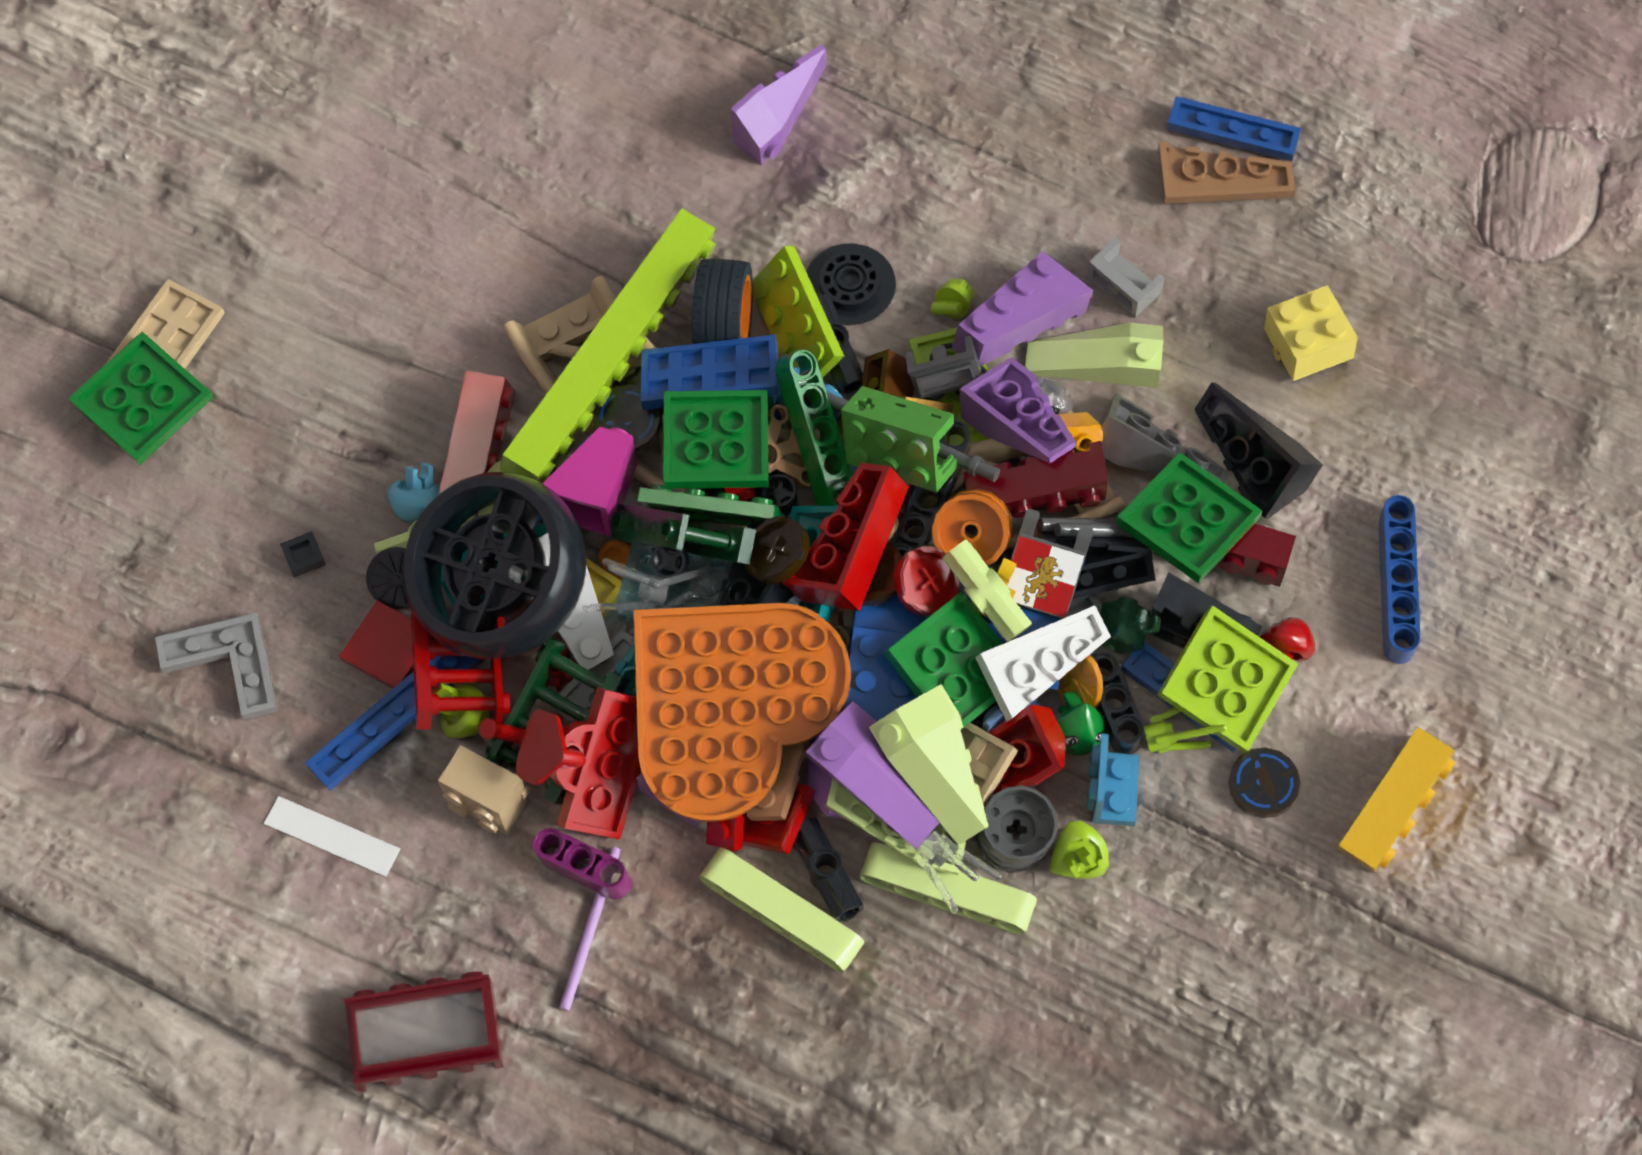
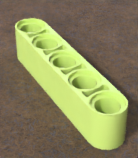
M876 842L870 844L859 874V878L863 882L874 887L1020 935L1026 933L1037 901L1028 892L960 870L959 874L955 875L923 867L891 846Z
M719 847L699 875V879L707 887L838 972H845L864 944L862 938L851 929L725 848Z

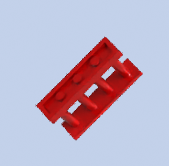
M411 608L416 730L431 729L432 715H438L439 711H494V721L502 724L503 714H510V694L503 693L501 659L490 660V669H437L436 666H430V660H435V656L463 655L449 650L439 642H435V639H428L427 631L419 623ZM504 616L498 617L494 629L504 626ZM492 683L493 697H438V694H432L431 687H437V684Z

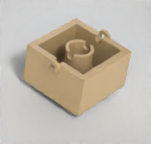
M461 745L438 780L443 792L442 796L448 803V809L464 818L467 814L479 820L477 823L480 827L493 834H496L498 830L508 835L529 801L530 787H525L522 779Z

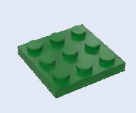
M142 331L74 392L68 400L71 405L140 466L214 397L211 391Z
M767 390L664 391V489L769 487Z
M1179 452L1117 516L1115 524L1199 584L1260 519L1262 510Z
M963 591L883 653L916 697L942 684L960 714L963 728L996 702L975 657L1003 643Z

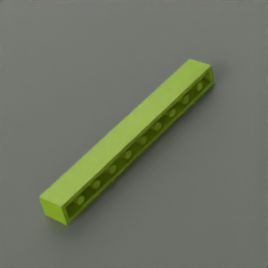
M681 208L505 450L501 460V471L527 476L540 482H545L556 471V461L560 456L565 458L570 453L576 441L573 437L578 430L584 432L591 423L594 416L591 413L596 405L602 407L612 391L609 387L613 381L617 380L620 382L629 368L627 362L631 356L638 357L647 342V339H645L646 335L650 330L654 333L657 331L665 315L662 313L666 307L673 308L682 293L679 290L684 282L687 284L692 282L696 276L699 261L701 259H708L716 246V243L712 241L716 228Z

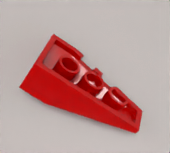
M1029 705L1009 721H1004L988 732L1018 750L992 795L1008 787L1035 786L1064 768L1066 738L1051 707Z

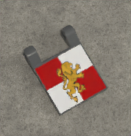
M1028 509L1011 557V561L1017 563V566L1007 587L1016 591L1013 600L1018 606L1064 619L1067 617L1092 539L1093 529L1081 526L1072 549L1034 537L1040 514L1038 511Z

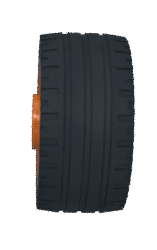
M715 258L702 259L700 261L693 294L692 344L750 337L753 276L749 262Z

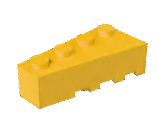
M1417 727L1339 844L1338 849L1374 873L1379 866L1386 869L1397 852L1392 846L1399 836L1403 839L1407 838L1416 824V821L1412 819L1413 815L1419 807L1424 810L1436 794V791L1431 788L1439 777L1445 780L1456 764L1451 759L1455 750Z

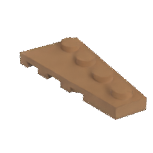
M1159 141L1158 153L1164 204L1290 198L1295 195L1296 189L1292 162L1249 156L1246 159L1234 157L1230 152L1219 151V154L1200 151L1199 147L1186 146V149L1171 147L1170 143Z

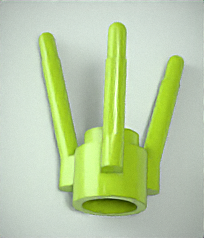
M1172 707L1161 714L1150 716L1152 724L1144 725V731L1150 753L1159 751L1160 754L1175 750L1211 748L1212 742L1176 741L1223 732L1227 730V726L1222 724L1174 733L1171 722L1164 724L1165 720L1181 712L1176 707Z

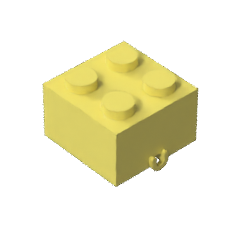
M1328 285L1267 308L1264 331L1273 345L1275 359L1283 362L1293 381L1354 358L1358 336Z

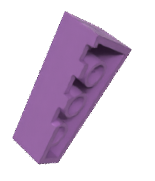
M1042 251L958 324L952 349L958 354L966 352L964 337L971 335L980 365L982 366L1012 351L1014 346L1022 342L1028 343L1036 339L1038 334L1050 328L1054 330L1072 317L1078 318L1084 315L1093 289Z

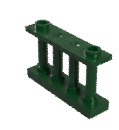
M618 504L617 511L614 513L611 521L613 529L612 538L682 550L684 547L689 554L750 564L756 534L755 529L690 519L689 515L624 504Z
M550 638L548 643L542 644L535 657L537 664L505 724L526 729L530 719L528 715L537 698L577 721L588 720L591 707L585 709L544 686L554 667L593 688L595 693L597 687L625 693L631 680L611 671L607 676L600 677L562 656L561 653L566 644ZM492 738L486 749V755H488L486 759L499 766H502L503 762L506 761L516 767L519 752L511 748L514 744L513 742ZM551 777L547 778L543 782L545 783V788H547L543 797L555 804H563L567 790L557 786Z

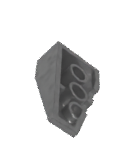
M1115 393L1099 422L1103 431L1102 448L1105 462L1111 461L1119 466L1158 475L1181 452L1221 482L1227 483L1228 471L1197 448L1189 447L1186 449L1183 447L1182 442L1177 438L1178 434L1170 428L1166 431L1159 429L1151 423L1154 416Z

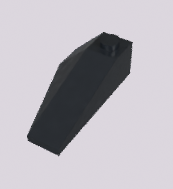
M1211 382L1194 409L1211 441L1217 443L1225 458L1223 461L1228 471L1233 472L1240 486L1237 489L1241 496L1262 510L1261 515L1265 519H1269L1305 493L1323 466L1300 443L1215 382Z

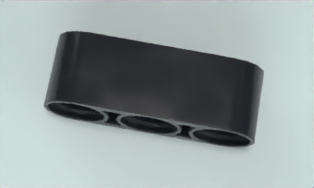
M1097 652L1092 657L1099 668H1105L1110 672V675L1102 677L1103 694L1099 704L1096 706V710L1105 720L1106 734H1109L1108 740L1113 750L1117 753L1133 754L1137 752L1141 745L1144 733L1143 722L1117 659L1108 652ZM1113 698L1118 699L1123 706L1116 709L1111 708L1107 705L1106 701ZM1130 730L1136 738L1125 740L1119 736L1118 732Z

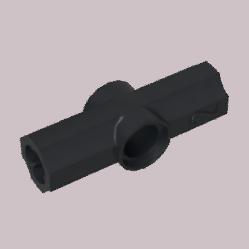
M819 293L816 295L836 339L842 343L840 348L844 354V357L830 370L838 392L848 394L862 386L863 372L849 342V333L842 325L829 293Z
M805 817L794 845L810 873V881L819 890L835 920L838 922L851 920L864 910V905L842 866L840 854L832 848L817 818ZM827 865L834 870L830 873H822L818 871V868Z

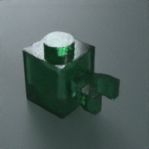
M1122 596L1118 597L1117 600L1102 603L1100 616L1111 636L1102 645L1119 654L1143 650L1146 633L1159 632L1162 619L1157 616L1150 618L1151 611L1138 605V601L1131 597Z

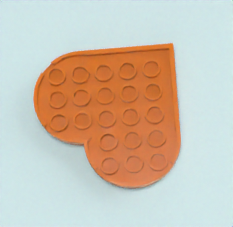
M788 603L634 610L638 755L641 771L647 785L666 807L689 819L716 822L732 819L746 813L763 800L774 785L781 767L783 747L801 744L817 737L824 732L843 710L851 685L850 660L843 640L838 632L819 614L805 607Z

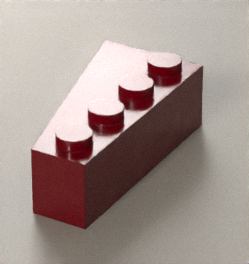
M1102 442L1089 443L1090 450L1078 453L1071 449L1051 463L1032 456L1018 462V467L1012 468L1011 464L1007 462L992 465L1000 469V474L995 482L979 475L973 477L967 474L966 471L963 472L965 490L981 489L993 493L1005 503L1013 518L1024 517L1028 509L1035 511L1046 509V512L1054 513L1065 510L1068 505L1080 504V507H1093L1100 504L1101 500H1106L1108 486Z

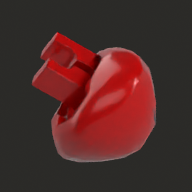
M1296 617L1280 619L1260 635L1261 639L1295 661L1302 662L1308 660L1316 651L1314 637L1309 626L1304 620Z

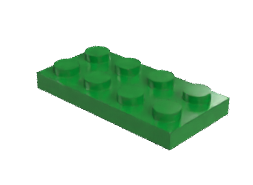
M651 484V489L640 488L638 502L645 508L689 515L690 519L749 526L752 520L762 524L773 517L785 516L779 510V507L772 505V500L760 497H752V502L739 501V496L734 494L718 493V498L705 496L704 491L692 488H685L684 493L671 492L672 489H664V485Z

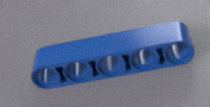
M1394 495L1385 502L1378 522L1384 655L1391 662L1404 664L1411 660L1420 643L1416 520L1413 502L1406 496ZM1397 512L1401 514L1404 519H1395L1389 513ZM1391 544H1400L1404 547L1405 551H1396L1392 548ZM1392 575L1404 577L1406 583L1396 582ZM1393 607H1402L1407 611L1408 615L1397 614ZM1403 639L1409 644V647H1399L1394 640Z

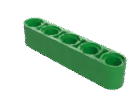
M798 350L778 359L775 366L776 376L817 506H838L834 499L835 492L840 496L853 475L850 465L846 462V452L817 360L810 351ZM794 360L799 365V375L793 369ZM804 393L810 399L809 408L804 403ZM815 426L820 432L819 440L814 436L813 430ZM825 459L830 464V473L824 468Z

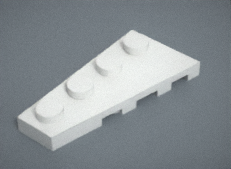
M547 533L540 537L539 540L545 551L546 566H549L550 542ZM586 565L585 581L580 598L572 614L558 630V633L577 664L590 671L614 657V652ZM528 570L523 572L525 578H527Z
M1092 606L985 651L975 658L1006 721H1009L1111 636L1096 606Z

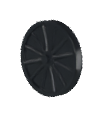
M402 547L387 548L379 552L370 562L366 572L367 587L373 598L394 609L410 607L403 577L406 548Z

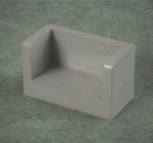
M1114 238L1089 261L1087 278L1136 318L1162 294L1165 279L1160 274L1153 281L1146 277L1119 254L1121 242Z

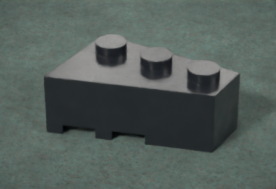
M1037 529L1038 538L1074 548L1077 537H1057L1054 532H1039ZM1092 537L1072 599L1156 581L1151 549L1135 537Z
M1168 572L1153 604L1146 633L1184 649L1206 609L1212 605L1258 637L1262 626L1257 624L1251 617L1238 613Z

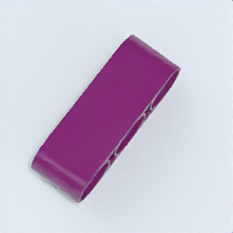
M543 829L534 837L533 849L546 868L610 899H621L630 892L632 879L623 863L617 858L557 829ZM559 844L556 852L545 854L549 846ZM590 859L586 867L575 869L576 864L580 860ZM611 874H620L616 882L612 884L605 883Z

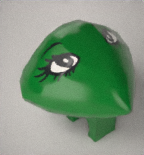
M1077 692L1064 693L1062 698L1066 705L1059 706L1060 716L1056 719L1066 738L1065 753L1079 756L1092 752L1093 744L1099 745L1101 734H1106L1105 720L1093 706L1082 703Z

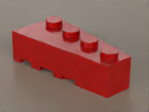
M860 463L836 500L839 503L838 507L832 515L825 517L820 524L819 529L821 533L812 547L809 548L806 561L796 574L782 583L802 602L860 611L909 486L890 466Z

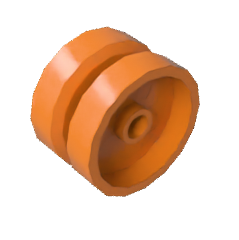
M981 489L963 490L950 497L936 514L932 527L933 542L936 548L947 554L967 539L987 566L996 562L1010 542L1013 531L1011 514L1005 503L993 493ZM967 525H975L978 532L974 536L968 534L969 528L966 527Z

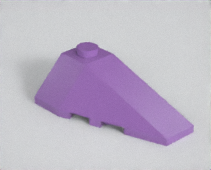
M1012 357L959 389L962 419L983 436L1048 463L1053 462L1076 447L1075 439L1061 417L1055 414L1051 407L1050 399L1047 394L1042 393L1035 375Z

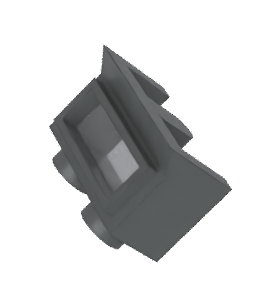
M971 335L964 337L966 352L948 356L945 346H936L932 350L933 360L918 365L916 364L913 352H906L907 371L918 399L938 401L946 393L957 391L982 375L981 365Z

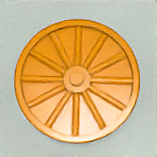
M1090 654L1059 679L1057 692L1065 705L1066 703L1062 696L1068 692H1077L1082 703H1087L1094 708L1102 698V674L1098 664Z

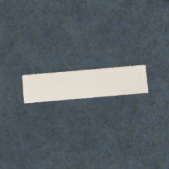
M278 796L264 822L265 825L385 877L401 849Z

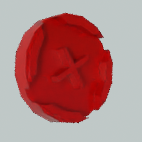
M922 546L905 553L898 562L894 574L895 590L900 602L909 612L920 617L931 616L959 594L960 590L959 579L942 559L946 553L936 547Z

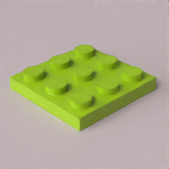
M1212 605L1206 609L1157 695L1204 727L1225 724L1227 726L1226 731L1214 734L1242 753L1249 752L1298 663Z

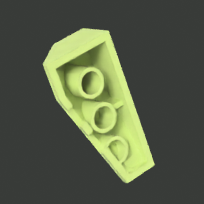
M941 684L894 710L871 725L869 729L887 759L959 845L989 826L978 784L973 781L969 762L972 761L969 749H965L960 730L963 728L960 714Z

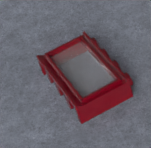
M473 971L462 974L461 979L450 981L442 977L432 978L425 981V985L411 987L410 984H397L391 986L389 991L375 993L374 990H362L355 992L353 997L344 999L353 1069V1084L359 1092L367 1091L366 1084L384 1081L386 1085L394 1086L401 1084V1078L421 1075L423 1079H434L438 1077V1071L455 1068L460 1073H469L474 1071L473 1065L494 1062L496 1068L504 1067L494 987L489 974L483 975V972Z

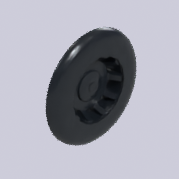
M846 243L832 246L818 254L806 271L816 294L829 293L842 325H859L877 318L887 309L895 294L896 279L892 266L881 253L865 245Z

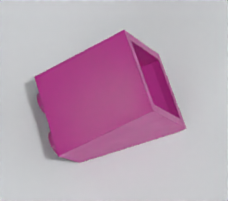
M599 427L543 483L567 504L580 528L612 536V517L617 511L618 504H624L637 468L633 436L620 428L612 427L607 429Z

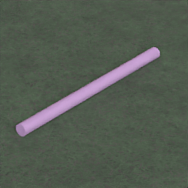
M611 847L609 855L618 859L621 849ZM613 874L606 879V884L611 883ZM597 892L559 1009L563 1011H570L606 899L605 896Z

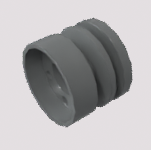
M1024 786L1005 788L995 794L984 809L989 827L976 834L978 849L985 860L998 870L1010 873L1023 872L1039 864L1055 840L1058 828L1056 810L1049 799L1036 789ZM1011 827L1016 828L1017 834H1021L1018 840H1014L1013 835L1008 833Z

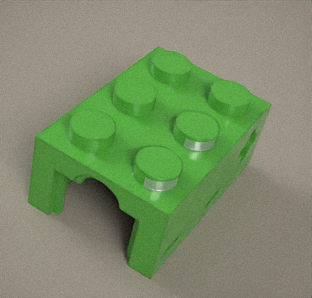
M864 386L841 409L847 464L859 467L860 463L890 466L904 482L934 492H938L957 469V459L952 454L947 459L937 456L940 450V439L954 424V415L952 413Z

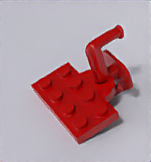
M597 687L588 720L575 721L563 728L558 715L544 710H537L531 715L526 729L497 723L490 718H486L480 723L479 734L483 739L495 738L521 745L516 762V771L520 779L534 785H540L547 778L551 777L557 786L567 790L556 825L565 829L620 840L636 788V778L641 771L638 755L636 696Z

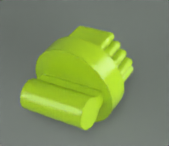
M949 279L935 294V301L931 305L932 314L945 315L952 319L963 318L972 307L975 290L968 286L969 284L965 279Z

